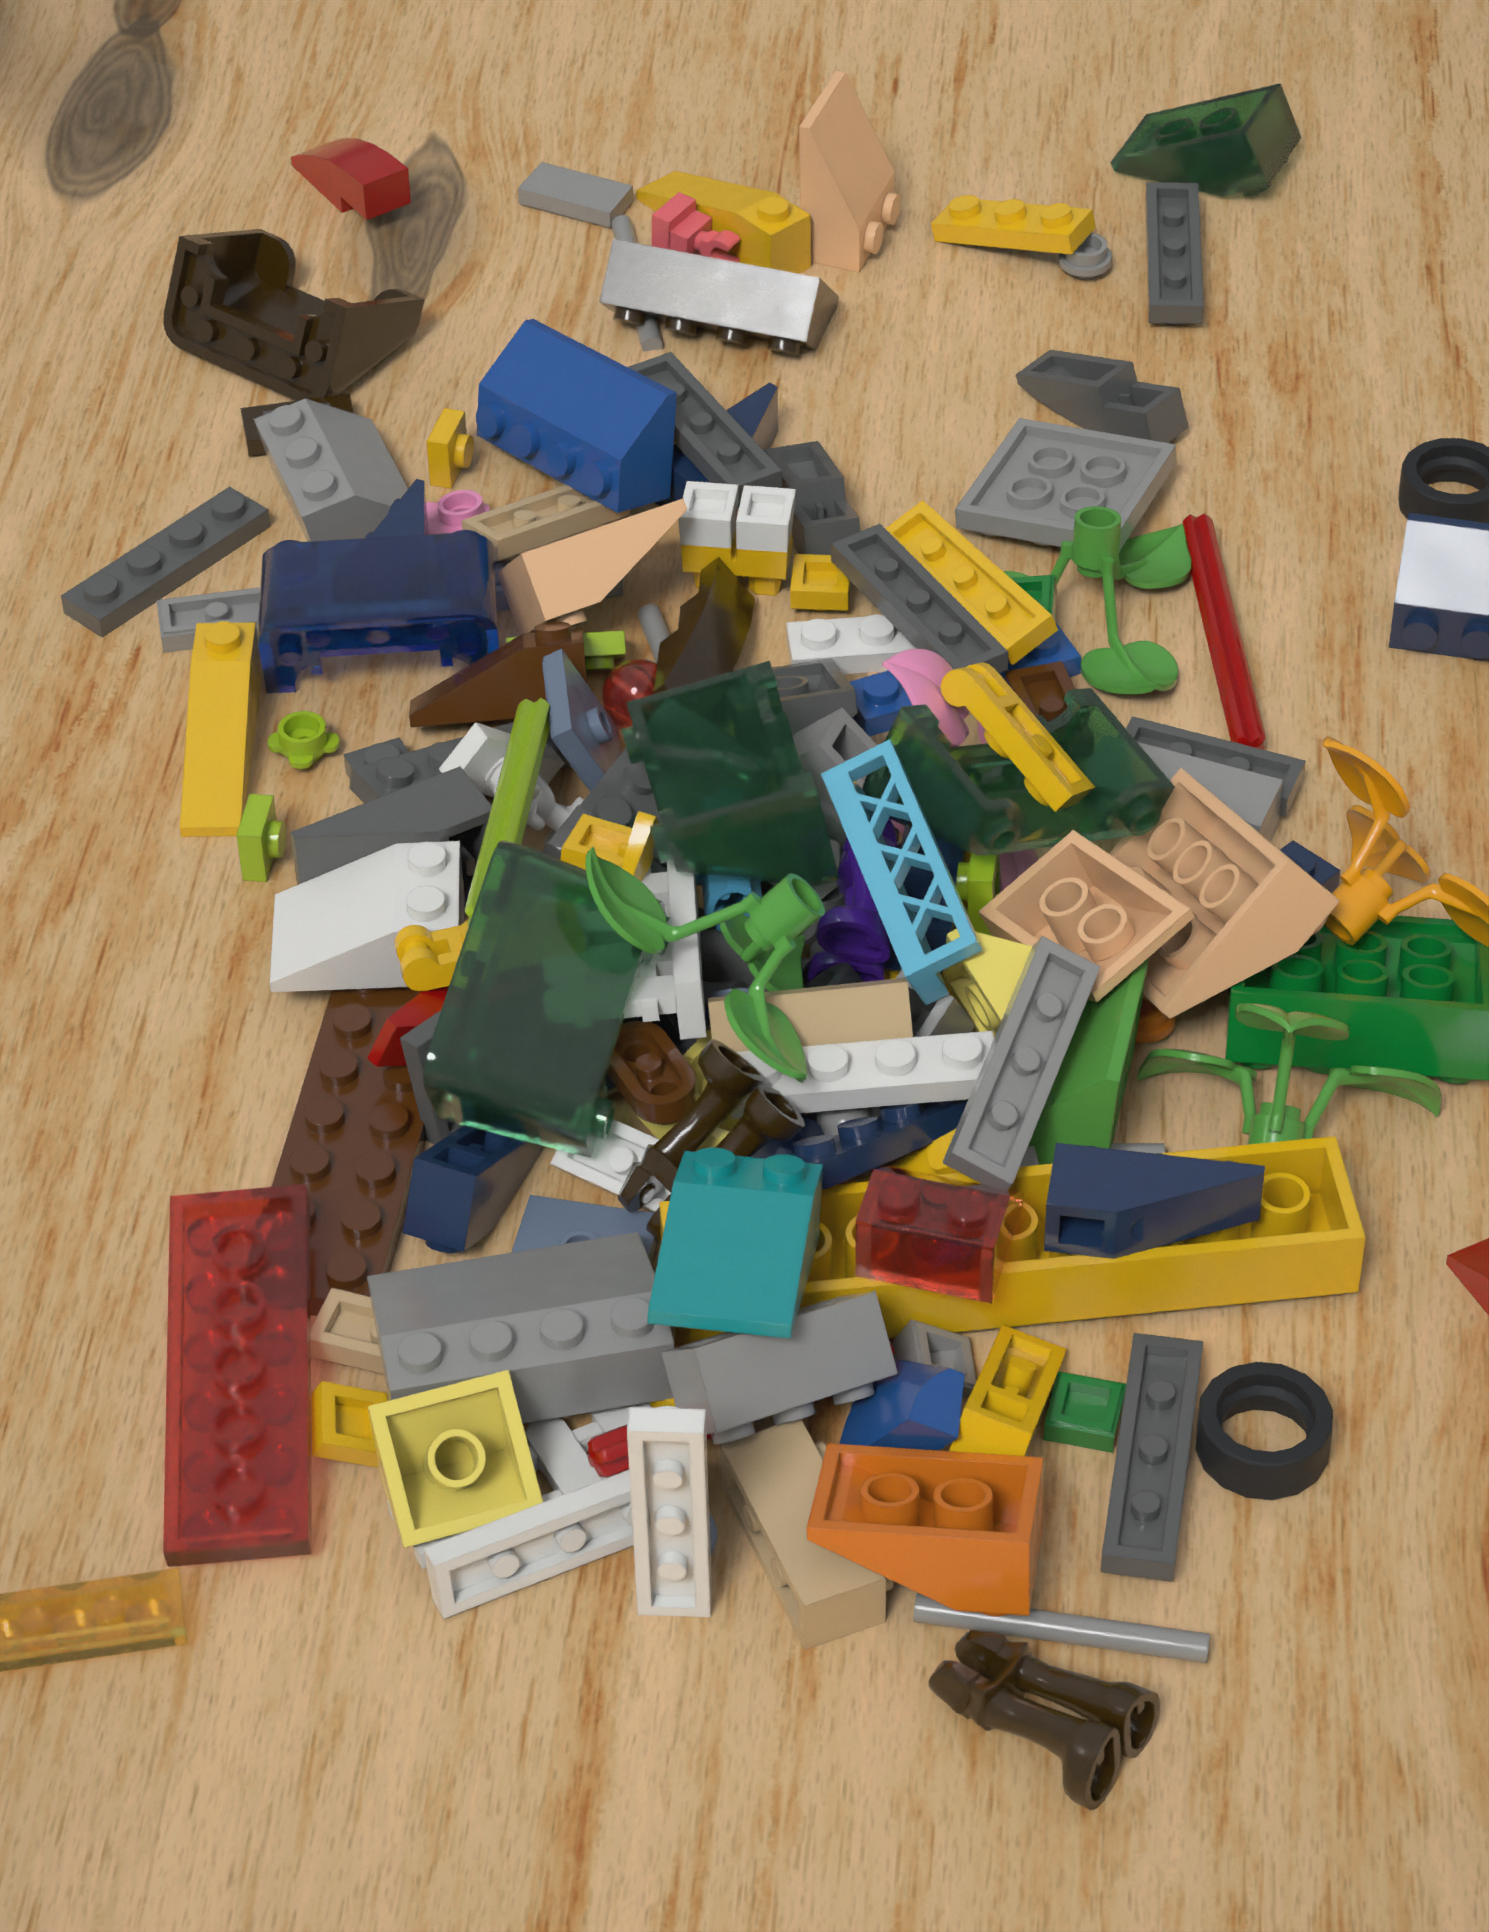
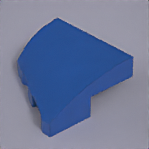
M894 1358L898 1374L872 1382L875 1394L853 1402L839 1444L924 1450L942 1449L958 1438L965 1374L951 1368Z

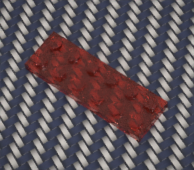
M306 1184L170 1196L163 1554L168 1567L312 1554L310 1198Z

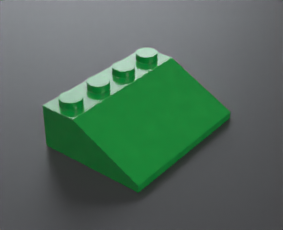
M1397 915L1388 925L1378 919L1354 945L1343 942L1324 925L1316 934L1310 936L1298 952L1228 988L1225 1059L1232 1062H1240L1246 1067L1266 1069L1279 1065L1283 1032L1249 1027L1239 1022L1235 1016L1236 1008L1240 1004H1265L1282 1008L1286 1012L1306 1011L1317 1013L1341 1021L1350 1027L1349 1036L1345 1040H1326L1296 1034L1292 1066L1305 1067L1312 1072L1328 1074L1331 1068H1350L1354 1065L1378 1066L1437 1077L1448 1083H1466L1471 1079L1489 1081V948L1465 933L1452 919Z

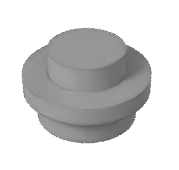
M1091 233L1072 255L1059 253L1060 267L1073 277L1083 280L1093 279L1105 273L1112 263V253L1107 247V241L1096 233Z

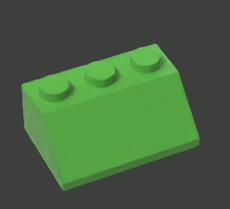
M1149 958L1098 1002L1087 1000L1028 1145L1035 1147L1039 1165L1053 1164L1056 1143L1111 1149L1134 1056Z

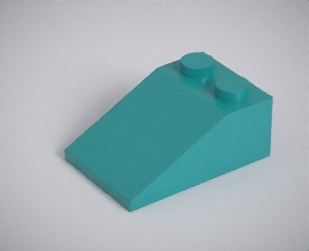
M704 1148L696 1152L684 1151L673 1182L648 1307L647 1324L791 1339L819 1241L823 1164L805 1163L796 1156L785 1154L773 1155L766 1159L735 1156L731 1151L722 1148Z

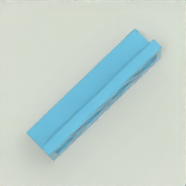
M889 739L821 773V776L903 973L925 1005H928L949 994L940 971L983 949L897 749ZM887 765L891 778L881 799L866 796L856 780ZM899 795L904 805L896 803ZM890 816L912 822L913 826L902 849L887 846L882 835V831ZM920 846H922L925 855L917 854ZM911 866L932 871L934 874L924 900L909 897L903 885ZM942 896L944 897L947 907L939 905ZM932 918L955 923L960 937L931 951L925 933Z

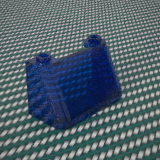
M459 530L445 534L300 542L285 540L267 549L262 556L258 611V647L266 693L296 692V679L302 670L310 667L311 675L323 674V657L440 650L441 667L453 666V658L471 665L500 647L496 563L492 542L475 531Z

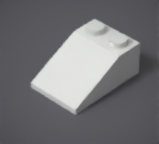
M460 841L396 843L275 894L270 968L271 992L408 987L403 980L400 961L394 946V939L397 933L409 925H421L432 932L459 926L464 923L465 895Z

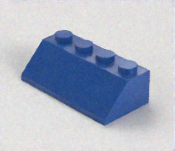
M530 319L523 322L479 383L478 409L476 411L477 436L609 509L620 513L670 498L677 392L535 319Z

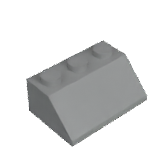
M305 398L293 404L278 407L271 413L254 419L271 468L320 567L357 552L361 548L365 536L371 531L374 532L387 516L392 503L398 498L401 499L408 490L370 418Z

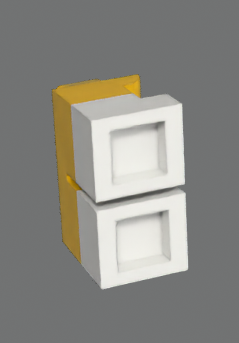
M686 482L683 499L687 510L678 519L683 572L693 573L698 590L701 570L719 557L735 576L749 577V590L753 591L754 594L770 596L778 594L782 579L786 580L793 548L792 524L796 489L744 485L736 519L739 504L738 485Z

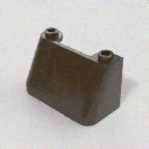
M262 229L179 236L164 309L163 325L166 335L178 348L297 401L305 398H324L340 395L396 351L416 333L425 299L405 290L389 289L381 292L373 301L350 303L341 298H330L324 301L292 287L296 270V259L288 242L281 237Z

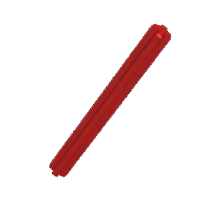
M1190 514L1186 516L1182 523L1191 558V576L1231 742L1265 750L1264 741L1266 734L1214 523L1211 517L1206 514L1198 517Z

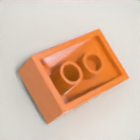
M827 1443L806 1527L807 1540L955 1611L981 1612L988 1616H1005L1008 1614L1029 1616L1043 1533L1044 1457Z

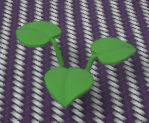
M1101 506L1082 508L1074 515L1073 541L1061 542L1060 556L1050 574L1055 575L1057 586L1069 560L1072 559L1077 565V571L1080 574L1092 578L1102 577L1107 635L1110 648H1098L1087 652L1081 661V674L1093 687L1110 693L1143 694L1153 690H1170L1177 683L1178 666L1169 651L1151 641H1136L1126 645L1121 643L1118 634L1114 579L1121 580L1125 578L1129 584L1145 589L1171 587L1184 582L1190 575L1191 558L1186 544L1183 524L1127 539L1119 551L1120 514L1113 509ZM1003 571L1010 578L1028 576L1015 571Z
M593 846L586 855V875L589 889L607 923L633 946L647 953L658 955L665 947L664 940L676 942L720 924L725 940L740 955L741 959L747 963L750 972L755 978L749 987L748 994L742 990L733 989L725 996V1012L732 1029L744 1045L764 1063L800 1083L806 1081L808 1074L799 1037L786 1015L778 1007L766 1002L764 989L766 988L771 992L803 988L801 956L805 936L801 934L825 914L823 902L816 891L804 879L790 873L762 898L755 892H751L741 902L684 925L671 926L667 924L664 911L653 893L626 870L598 857ZM748 913V914L750 915V917L745 916V915H742V914Z
M1240 1004L1237 1006L1235 1013L1236 1019L1246 1026L1283 1032L1273 1103H1261L1259 1114H1256L1252 1082H1256L1258 1073L1252 1069L1235 1065L1234 1062L1224 1058L1184 1049H1156L1147 1055L1139 1068L1137 1080L1140 1081L1160 1074L1190 1072L1221 1076L1236 1082L1240 1086L1244 1111L1242 1133L1249 1135L1247 1145L1313 1138L1314 1129L1335 1090L1342 1085L1376 1090L1411 1100L1431 1111L1435 1117H1438L1442 1103L1440 1088L1433 1080L1424 1075L1396 1068L1354 1065L1350 1068L1329 1069L1328 1078L1304 1123L1299 1121L1301 1110L1286 1105L1296 1034L1326 1040H1345L1349 1036L1350 1027L1341 1021L1317 1013L1306 1011L1286 1012L1282 1008L1265 1004Z

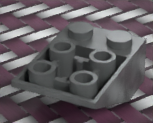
M461 766L292 831L290 834L297 885L396 843L460 841L466 906L492 805Z

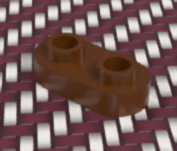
M633 1021L615 1027L604 1037L602 1053L606 1072L639 1118L654 1124H673L678 1122L698 1100L699 1094L693 1069L660 1026L651 1022Z

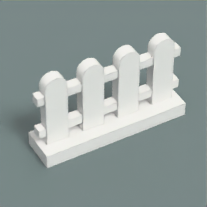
M691 844L666 846L667 872L651 873L650 868L642 880V883L653 893L661 905L666 922L671 926H681L699 919ZM586 875L570 876V881L551 884L542 891L543 902L561 903L569 900L572 901L582 931L586 951L584 954L542 961L544 980L547 985L554 987L546 991L542 998L545 1018L549 1022L555 1024L574 1023V1028L580 1029L590 1028L591 1021L642 1016L643 1022L659 1021V1015L677 1013L680 1040L707 1037L700 932L676 942L664 940V949L658 955H653L630 944L607 923L593 899Z
M649 1403L591 1412L592 1423L572 1431L560 1418L535 1421L528 1425L526 1439L535 1471L541 1470L553 1489V1492L542 1495L543 1503L464 1533L413 1546L415 1558L422 1569L427 1567L432 1599L443 1619L634 1545L629 1470L608 1478L600 1477L594 1467L590 1466L585 1452L588 1451V1442L592 1437L628 1424L629 1407L652 1408ZM387 1500V1505H388L389 1514H390V1516L392 1517V1519H393V1521H394V1518H393V1515H392V1512H391V1509H390V1506H389V1503H388V1500Z

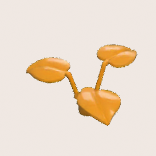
M1327 735L1323 739V747L1327 748L1339 776L1356 797L1372 806L1373 812L1359 805H1353L1347 811V822L1352 837L1351 865L1340 876L1343 882L1332 892L1340 902L1328 915L1324 925L1340 940L1349 945H1354L1378 919L1388 925L1399 913L1425 900L1433 899L1442 903L1444 909L1458 927L1489 948V897L1471 883L1455 875L1443 873L1438 878L1439 884L1431 883L1392 904L1388 902L1393 895V890L1382 878L1386 872L1422 883L1431 877L1430 869L1424 859L1412 847L1401 840L1396 830L1388 823L1390 813L1399 818H1404L1410 812L1408 798L1397 780L1378 762L1361 751L1344 745ZM1364 866H1367V867L1374 868V869H1373V870H1371V869H1369V868H1364V869H1363V867H1364Z

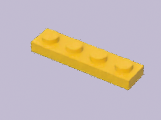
M923 500L885 528L1008 651V662L1011 665H1014L1059 630L1052 614Z

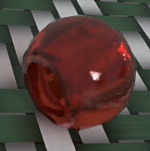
M648 659L626 660L618 664L604 680L601 696L605 710L618 728L630 733H637L639 728L662 701L654 692L656 662Z

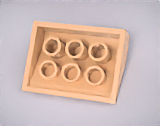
M1182 768L1177 771L1109 853L1189 907L1195 917L1149 957L1143 994L1170 1019L1298 952L1310 936L1316 934L1324 926L1328 915L1340 902L1337 897Z

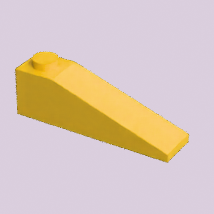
M673 171L636 190V199L655 212L678 192L696 199V210L712 217V231L721 232L729 230L741 238L734 247L727 251L729 254L740 259L739 263L798 274L811 268V215L776 192L680 171Z
M221 621L216 623H196L190 664L180 814L181 837L237 835L247 800L263 677L256 622L232 623Z

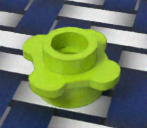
M297 711L286 715L278 724V732L271 734L267 740L269 750L274 753L283 754L289 759V765L296 769H305L312 766V764L321 759L324 753L335 752L340 746L339 736L336 733L327 732L325 720L319 714L310 711Z

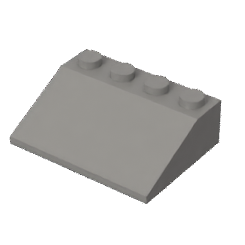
M639 1233L616 1235L367 1276L389 1401L509 1370L522 1423L673 1398L661 1352L673 1349L674 1341L670 1326L647 1324L648 1307L655 1273Z

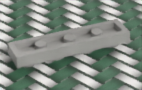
M1041 936L1033 945L943 1159V1164L1000 1194H1003L1013 1184L1100 966L1044 936Z

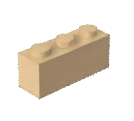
M799 1419L755 1432V1434L739 1440L722 1443L721 1472L722 1489L804 1650L885 1623L886 1591L893 1589V1581L807 1540L806 1527L826 1445L822 1441L814 1443L802 1420Z

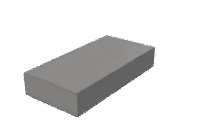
M541 162L518 188L519 204L611 228L612 220L616 216L622 215L634 201L632 185Z

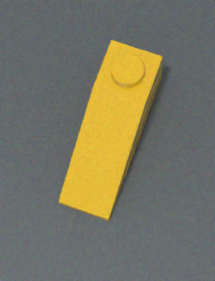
M1002 1324L963 1410L958 1438L952 1442L949 1451L1026 1456L1067 1349Z

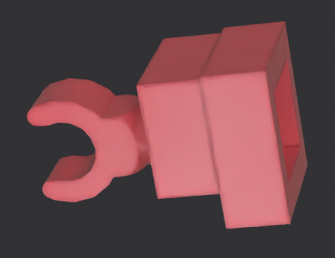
M678 192L652 214L651 246L740 262L738 257L729 254L727 251L734 247L741 238L729 230L721 232L712 231V217L696 210V199Z

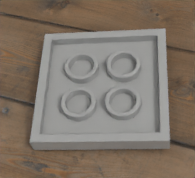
M1019 418L955 508L956 528L980 532L986 536H1004L1031 541L1041 546L1053 545L1061 547L1062 541H1073L1075 513L1085 507L1101 506L1113 509L1121 516L1120 551L1177 464L1176 444Z

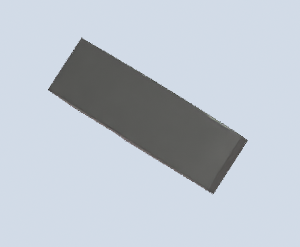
M1049 350L1016 374L1018 385L1042 404L1084 429L1169 443L1188 428L1180 388L1138 382L1134 365L1131 361Z
M819 441L764 449V452L782 470V488L796 489L792 537L798 554L831 555V543L860 532L859 516L845 496L844 476Z

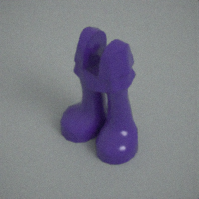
M888 819L882 835L887 846L897 848V835L892 822ZM846 836L842 848L844 851L835 877L839 893L844 895L845 906L831 908L825 912L818 922L817 942L824 950L817 952L810 961L807 975L808 981L842 962L850 964L863 982L885 980V962L890 958L891 942Z

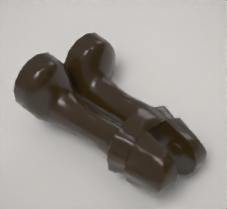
M712 1039L701 1051L698 1059V1065L707 1080L706 1087L688 1112L654 1145H647L641 1162H633L617 1199L631 1213L647 1204L663 1186L671 1193L684 1151L696 1152L704 1141L744 1102L746 1104L743 1115L715 1147L729 1150L735 1156L752 1157L771 1141L786 1143L805 1126L803 1118L784 1095L774 1088L763 1085L766 1082V1078L751 1063L724 1043ZM671 1194L664 1201H670ZM658 1208L648 1221L646 1230L661 1242L660 1209Z
M969 1630L959 1639L954 1649L961 1663L953 1660H944L939 1663L929 1679V1688L935 1695L943 1700L954 1712L961 1714L966 1719L971 1718L985 1731H990L994 1728L1026 1738L1058 1756L1062 1762V1780L1065 1793L1074 1803L1089 1810L1097 1809L1111 1791L1118 1774L1120 1755L1136 1758L1146 1747L1153 1735L1160 1713V1699L1156 1692L1130 1682H1108L1051 1666L1032 1656L1028 1642H1010L1005 1635L994 1632ZM1029 1693L1069 1709L1086 1719L1035 1703L1024 1698V1695Z

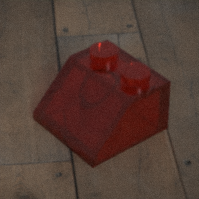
M891 1166L873 1169L856 1218L855 1276L992 1304L1024 1203V1193Z

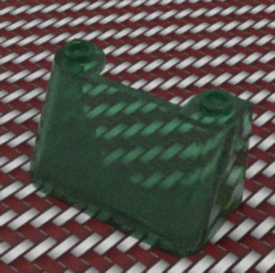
M770 661L626 702L633 726L622 728L621 732L631 765L640 762L644 763L662 822L650 826L660 863L673 860L676 872L779 883L788 874L793 873L804 879L811 887H818L838 881L839 874L817 789L811 772L804 771L798 755L787 714L782 708L776 677Z
M1092 688L1068 690L1063 700L1069 707L1060 716L1049 722L1042 715L1035 716L1095 786L1078 804L1054 812L1050 806H1044L1034 799L1025 787V776L1010 759L997 754L988 743L950 747V740L938 727L940 721L926 704L901 707L884 740L885 742L890 739L896 747L934 838L974 855H997L1007 852L1052 847L1072 830L1089 841L1143 835L1152 830L1160 821L1162 809L1175 786ZM886 765L866 776L862 787L866 796L881 799L891 778L888 766ZM899 795L896 803L904 805ZM892 816L889 817L890 820L909 828L913 826L911 821Z
M501 840L494 849L426 1057L423 1076L424 1089L439 1119L589 1158L592 1156L597 1138L607 1139L614 1121L616 1102L607 1099L605 1077L640 964L648 965L653 954L642 951L630 944L607 923L589 889L586 870L528 846ZM657 899L664 911L667 924L672 926V917L666 916L664 903ZM664 940L665 947L658 955H664L669 942Z

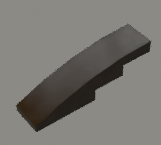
M719 557L701 570L699 592L680 606L678 630L660 642L654 692L661 700L669 694L707 718L724 691L741 655L751 626L755 598Z

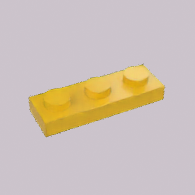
M974 195L955 197L931 222L935 242L1071 255L1096 228L1093 209L1070 207V205L1065 203L1051 205L1024 203L1020 199L1004 201L984 200Z

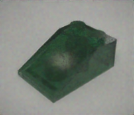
M1279 83L1146 114L1110 163L1115 172L1163 183H1198L1199 191L1223 197L1242 192L1244 196H1253L1262 193L1272 185L1273 179L1281 167L1289 160L1290 154L1302 137L1282 85Z

